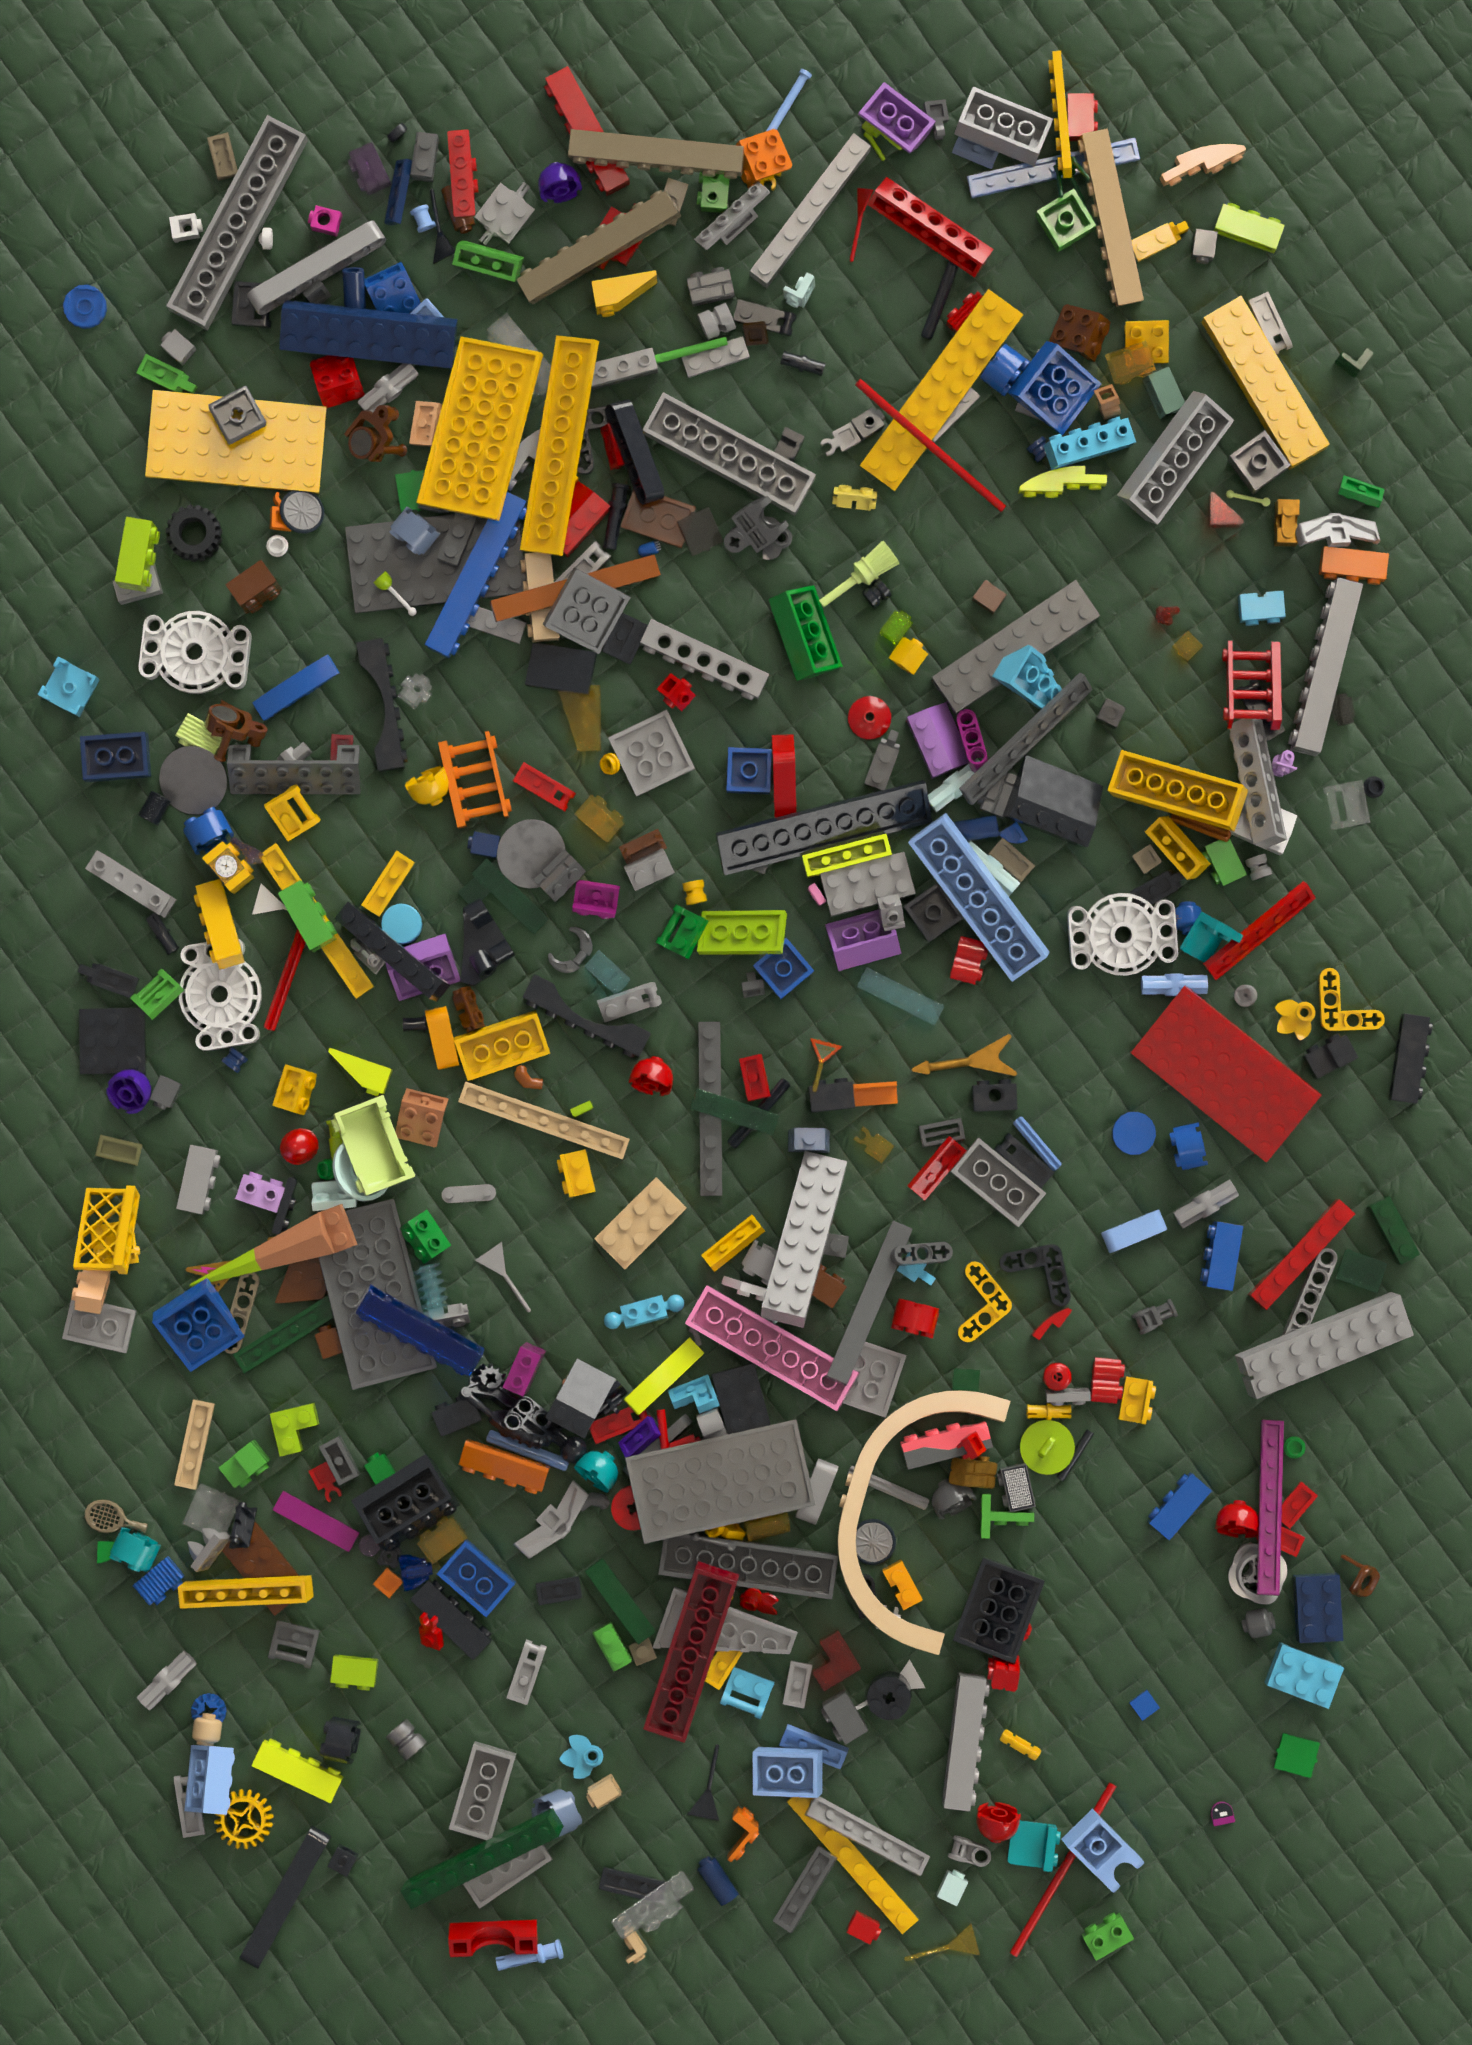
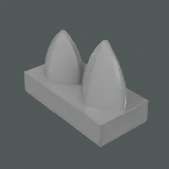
M203 1528L202 1535L206 1544L205 1547L197 1542H188L189 1553L194 1560L191 1567L196 1572L208 1570L230 1541V1535L227 1532L219 1533L212 1528Z

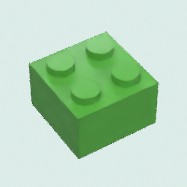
M1075 189L1065 193L1063 198L1059 197L1040 208L1035 215L1057 253L1090 234L1096 228L1094 220Z

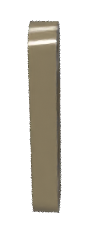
M255 1272L240 1276L230 1311L233 1318L238 1316L243 1319L244 1325L241 1331L244 1337L260 1283V1278ZM249 1275H253L252 1279L255 1280V1284H251L249 1287V1291L253 1290L252 1295L247 1292H240L241 1288L246 1289L247 1282L244 1281V1278L249 1277ZM242 1295L247 1296L250 1300L247 1308H241L238 1305V1298ZM244 1338L236 1342L238 1343L237 1347H233L232 1350L227 1348L224 1351L229 1354L238 1352L242 1347Z

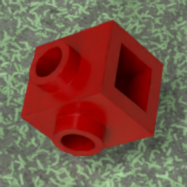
M671 673L657 688L665 697L663 702L671 709L676 707L680 711H683L696 696L690 690L692 685L684 678L680 680Z

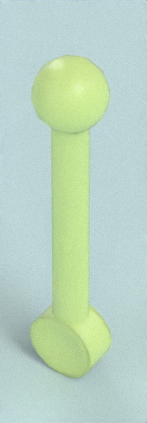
M1232 490L1226 492L1227 498L1235 497L1258 502L1264 507L1270 505L1269 498L1259 499L1237 494Z

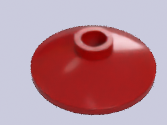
M874 696L862 697L851 706L848 713V723L851 730L858 737L868 740L876 739L888 730L891 723V712L883 700ZM868 713H872L874 715V719L872 721H868L866 719V715Z

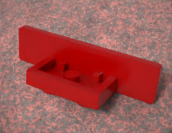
M469 130L448 131L454 217L475 216L474 199L475 193L479 191L478 180H473V171H477L476 158L471 156Z

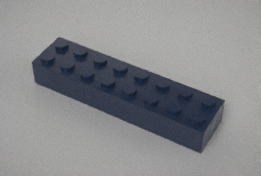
M285 300L281 313L279 350L452 368L455 359L458 319Z

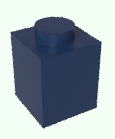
M474 831V835L469 836L467 849H471L470 853L472 855L497 859V850L501 837Z

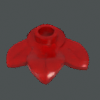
M749 1588L740 1595V1605L744 1609L749 1611L757 1609L765 1614L777 1615V1611L772 1605L778 1603L779 1599L773 1594L761 1593L758 1589Z

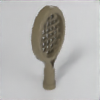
M101 1499L93 1501L85 1509L87 1524L98 1532L112 1533L121 1527H130L145 1534L148 1528L146 1523L128 1520L123 1509L110 1500Z

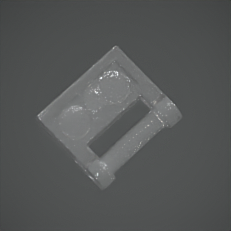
M1362 780L1323 788L1324 794H1327L1330 809L1331 830L1371 823ZM1341 791L1346 821H1340L1335 792Z

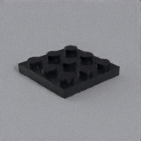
M140 1008L79 1009L80 1074H117L122 1070L128 1069L146 1073V1015Z

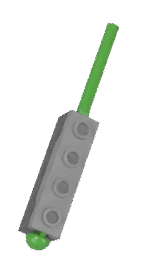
M722 337L654 355L653 348H648L598 361L595 363L591 390L658 373L657 363L728 345L727 339Z

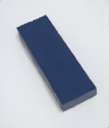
M407 158L397 160L395 164L384 221L387 225L401 224L412 167V160Z

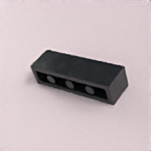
M1401 1014L1388 1100L1417 1104L1418 1100L1422 1099L1423 1087H1420L1421 1078L1424 1079L1426 1074V1066L1423 1065L1424 1057H1428L1429 1044H1426L1427 1036H1431L1433 1027L1430 1017Z
M429 1579L410 1600L421 1611L428 1613L430 1619L433 1616H437V1626L474 1660L492 1641L489 1637L491 1632L483 1625L479 1627L474 1622L476 1618L468 1610L464 1612L458 1607L460 1602L452 1595L448 1597L443 1592L445 1588L436 1579L434 1581Z

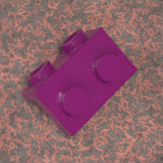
M584 880L576 881L572 911L583 916L591 914L598 915L603 919L615 918L620 886Z

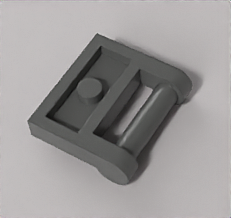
M277 1620L268 1659L275 1660V1658L302 1664L305 1668L311 1669L320 1630ZM278 1644L308 1651L307 1656L278 1650Z

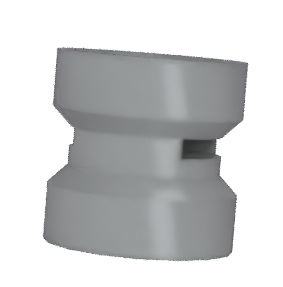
M1265 853L1245 860L1246 866L1250 868L1252 881L1272 874L1271 868L1267 866Z

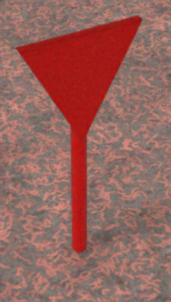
M857 188L858 221L849 259L850 262L854 261L862 215L874 191L872 189Z

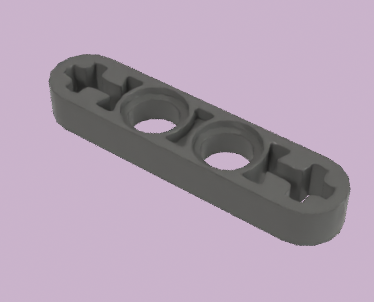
M686 1413L667 1429L669 1442L693 1422ZM659 1437L640 1454L661 1450ZM626 1466L622 1471L629 1477Z

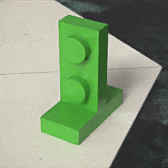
M981 1493L980 1537L990 1538V1521H994V1525H1007V1521H1015L1018 1526H1029V1522H1034V1512L991 1511V1494Z

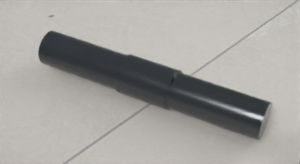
M1088 1429L1085 1431L1075 1447L1074 1456L1070 1464L1058 1473L1057 1478L1064 1482L1094 1433Z

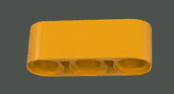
M447 1007L425 1010L438 1070L459 1066Z

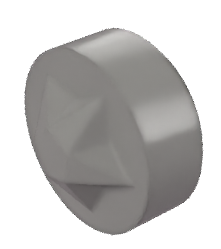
M1241 985L1235 990L1234 999L1238 1005L1247 1007L1255 1003L1257 992L1251 985Z

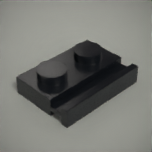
M622 613L601 652L631 665L648 625Z

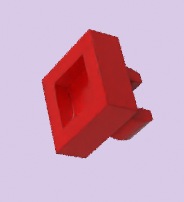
M976 1431L967 1435L956 1446L957 1449L965 1448L967 1453L962 1456L963 1459L970 1457L972 1460L987 1450Z

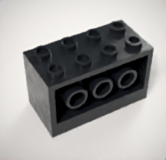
M427 1454L351 1500L375 1543L384 1551L396 1550L401 1546L400 1543L407 1538L408 1540L415 1538L419 1535L420 1530L425 1527L430 1528L438 1523L439 1518L444 1515L446 1517L452 1515L457 1511L456 1508L460 1506L435 1461Z

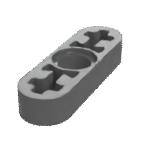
M946 1242L907 1244L895 1247L891 1251L890 1257L897 1266L934 1264L948 1261L953 1255V1250ZM919 1248L926 1251V1258L924 1260L919 1259L917 1256ZM940 1249L942 1251H945V1255L943 1256L942 1254L933 1255V1252L938 1251ZM911 1252V1256L902 1259L898 1257V1253L907 1254Z

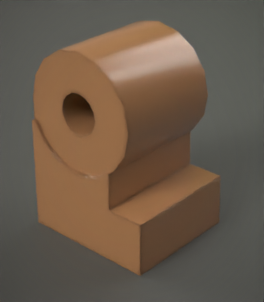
M1112 384L1094 390L1097 404L1104 420L1121 414L1120 400ZM1104 393H1111L1110 397L1102 400L1101 396Z

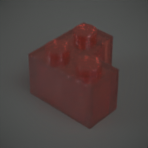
M838 1629L819 1640L830 1658L812 1670L823 1691L828 1690L861 1669L859 1662Z

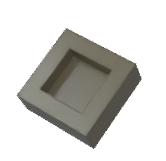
M1151 844L1132 856L1143 875L1162 863Z
M649 1637L639 1645L637 1642L628 1645L636 1666L657 1658Z

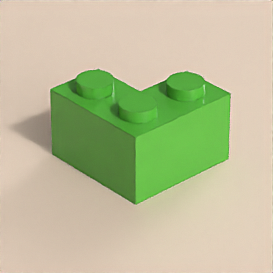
M253 1440L221 1465L219 1469L234 1488L238 1486L243 1488L252 1481L251 1475L255 1473L258 1476L269 1467L267 1463L271 1459L257 1441Z

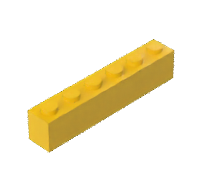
M312 1575L185 1581L178 1586L180 1608L307 1603L314 1597Z

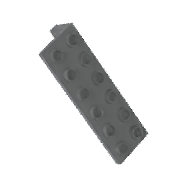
M229 745L227 767L230 793L282 794L289 787L297 784L301 789V794H360V745H338L337 760H251V745Z

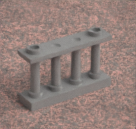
M98 850L85 868L164 918L167 917L177 899Z

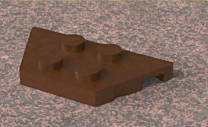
M318 1257L289 1264L275 1303L324 1298L327 1290Z

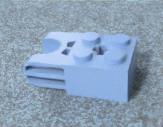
M1093 1808L1061 1839L1113 1893L1120 1887L1114 1878V1870L1120 1863H1130L1137 1869L1144 1864L1140 1856Z

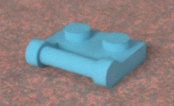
M734 1666L720 1704L724 1706L726 1704L754 1714V1717L761 1719L774 1681ZM734 1690L760 1700L759 1705L755 1706L730 1696L731 1691Z

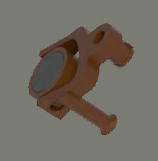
M379 405L374 412H360L344 433L346 437H349L348 446L354 457L357 459H368L370 462H381L385 454H395L400 457L406 455L407 447L404 444L389 446L393 440V434L388 425L399 417V411L395 407ZM365 420L369 421L372 425H374V427L362 426Z
M221 700L220 704L210 706L204 722L205 728L212 733L211 736L222 737L217 754L214 755V758L220 762L226 761L225 755L231 738L243 741L249 736L247 743L253 747H260L261 741L267 733V727L262 723L253 721L250 713L240 710ZM239 721L242 722L243 727L241 729H237Z

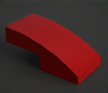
M1064 1308L1052 1314L1031 1335L1040 1340L1051 1324L1060 1328L1072 1310Z

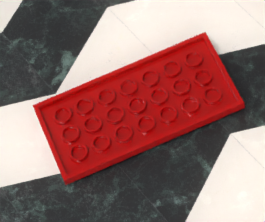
M1186 985L1131 1052L1132 1055L1266 1163L1322 1095Z

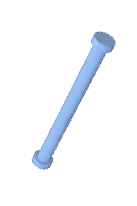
M800 69L798 79L766 131L778 129L806 80L811 78V73Z

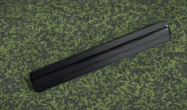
M948 261L921 337L928 340L933 338L959 268L951 261Z
M782 1078L770 1091L771 1097L764 1098L728 1139L727 1142L730 1146L737 1148L787 1091L790 1083L786 1079Z

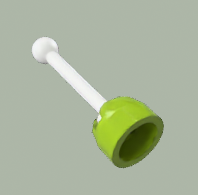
M386 571L383 572L373 583L381 590L388 589L408 610L410 616L416 615V609L410 607L391 587V576Z

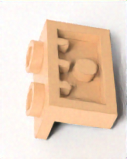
M416 401L409 444L432 446L442 404Z

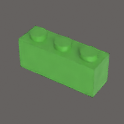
M461 240L457 243L452 265L515 282L520 277L524 257Z

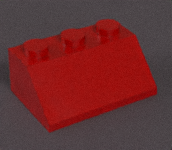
M579 481L574 486L563 554L567 558L610 511V505Z

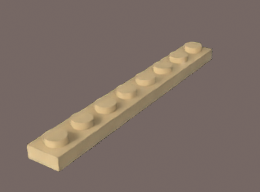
M466 1081L458 1101L620 1159L624 1158L630 1140L629 1138Z

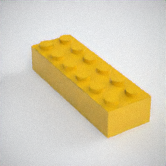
M1124 750L1120 752L1107 790L1113 797L1235 832L1248 793L1247 788L1242 784Z

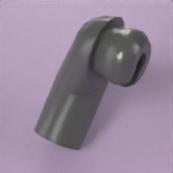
M591 1492L588 1494L589 1496L581 1508V1512L591 1505L600 1507V1509H606L609 1507L610 1502L606 1495Z

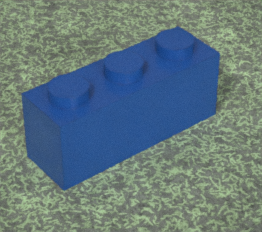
M1184 1473L1177 1481L1179 1486L1173 1492L1170 1490L1163 1497L1164 1503L1160 1508L1155 1507L1148 1515L1150 1518L1148 1523L1169 1541L1212 1491L1192 1473L1188 1475Z

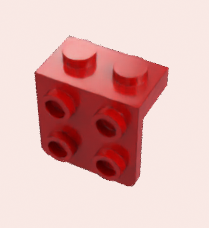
M328 355L310 362L323 406L327 408L365 395L353 358Z

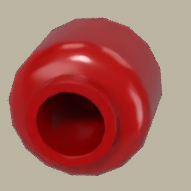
M1053 1362L1044 1369L1043 1381L1049 1389L1061 1391L1069 1386L1072 1374L1066 1365L1060 1362Z

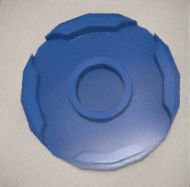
M79 285L66 295L63 308L69 322L76 327L87 329L99 325L105 318L107 302L97 288L90 285Z
M1128 1112L1120 1116L1115 1122L1112 1129V1137L1114 1143L1122 1152L1129 1155H1138L1148 1151L1153 1145L1156 1130L1152 1120L1145 1114Z

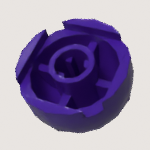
M551 163L540 173L538 178V189L540 197L544 202H548V199L554 200V203L566 202L577 196L576 191L582 190L577 171L572 166L564 163Z
M134 1069L122 1070L114 1075L108 1082L109 1086L106 1089L109 1101L114 1107L127 1110L125 1113L128 1114L141 1111L151 1097V1084L144 1074Z

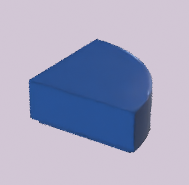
M1017 822L999 832V836L1009 843L1019 844L1028 841Z

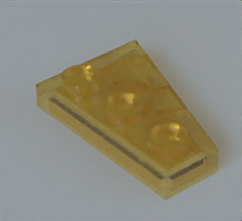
M591 685L589 696L558 691L578 751H601L600 686Z

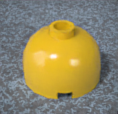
M441 766L421 772L422 776L417 779L414 776L406 782L405 787L414 801L423 805L431 804V806L440 804L443 801L442 797L449 790L448 777L444 767L441 768Z

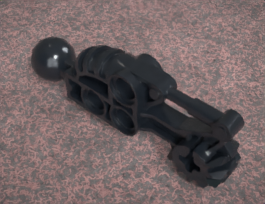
M483 1363L473 1370V1376L469 1378V1386L463 1387L458 1393V1397L462 1401H468L476 1409L486 1414L488 1421L498 1429L502 1436L510 1437L513 1440L517 1439L519 1444L523 1443L526 1444V1447H534L535 1449H540L542 1446L548 1447L554 1442L560 1447L561 1457L570 1464L577 1463L587 1453V1446L584 1440L577 1436L567 1437L561 1432L563 1427L546 1419L548 1412L527 1396L518 1399L508 1393L503 1388L505 1383L503 1379L506 1374L499 1373L500 1367L494 1369L492 1363L488 1364L487 1367ZM486 1381H489L490 1383L481 1392L480 1390L486 1384ZM478 1398L492 1400L503 1410L491 1411ZM519 1406L523 1407L526 1412H522ZM536 1420L541 1421L543 1426H540ZM507 1422L512 1423L514 1428L509 1427Z

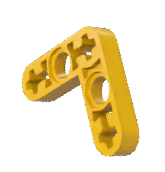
M1333 968L1321 971L1319 974L1320 1022L1323 1029L1327 1031L1374 1030L1383 1026L1385 1018L1379 1010L1341 1011L1339 973ZM1327 972L1335 976V980L1331 981V987L1335 986L1336 991H1323V987H1328V981L1323 979ZM1328 993L1336 997V1002L1332 1006H1328L1324 1002V997ZM1324 1008L1337 1009V1012H1332V1018L1337 1021L1332 1027L1325 1023V1019L1329 1018V1012L1324 1013ZM1361 1013H1365L1364 1018H1370L1374 1013L1376 1017L1380 1018V1021L1376 1022V1026H1373L1372 1022H1364L1365 1027H1362L1363 1018ZM1350 1014L1358 1017L1359 1021L1355 1027L1347 1024L1346 1020Z
M976 1261L966 1265L965 1275L988 1304L958 1328V1336L965 1342L975 1340L1008 1314L1012 1308V1303L985 1267ZM972 1265L980 1267L978 1272L982 1277L984 1274L988 1276L979 1285L975 1283L979 1279L975 1275L970 1276L969 1274ZM984 1283H993L995 1289L992 1294L987 1295L982 1291ZM998 1291L1001 1295L997 1297L1002 1302L1007 1301L1005 1305L1007 1309L1005 1311L996 1309L998 1303L995 1299L992 1303L989 1301V1298L994 1297ZM986 1312L991 1316L989 1324H980L978 1318L981 1313ZM974 1319L982 1330L978 1332L977 1328H975L971 1332L973 1335L971 1338L968 1336L963 1337V1328H971L973 1326L971 1321Z

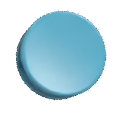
M396 904L385 911L381 920V927L400 945H405L419 937L422 931V919L417 910L412 906Z

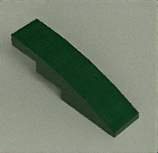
M603 1558L585 1570L638 1645L656 1632Z

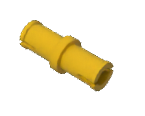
M1046 1403V1405L1027 1404L1026 1406L1028 1409L1026 1410L1027 1419H1071L1070 1404L1052 1405L1051 1403Z

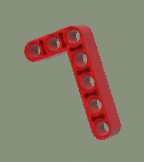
M793 734L772 735L775 818L796 813Z

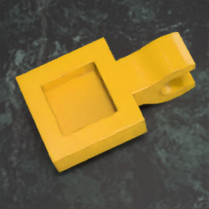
M738 1523L704 1531L710 1538H716L721 1535L725 1539L743 1540L746 1534Z

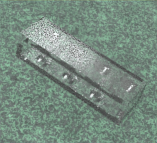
M507 313L487 328L489 336L486 338L489 342L538 351ZM544 357L541 361L533 392L536 397L540 395L542 399L546 397L551 365Z

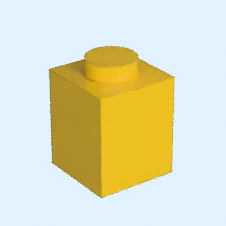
M902 637L889 656V659L901 669L914 675L928 653L922 649L923 644L917 639L912 638V640Z

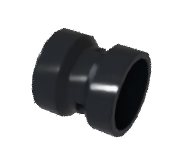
M880 579L874 582L873 587L867 588L862 592L874 609L880 606L881 601L888 600L892 596L889 589Z

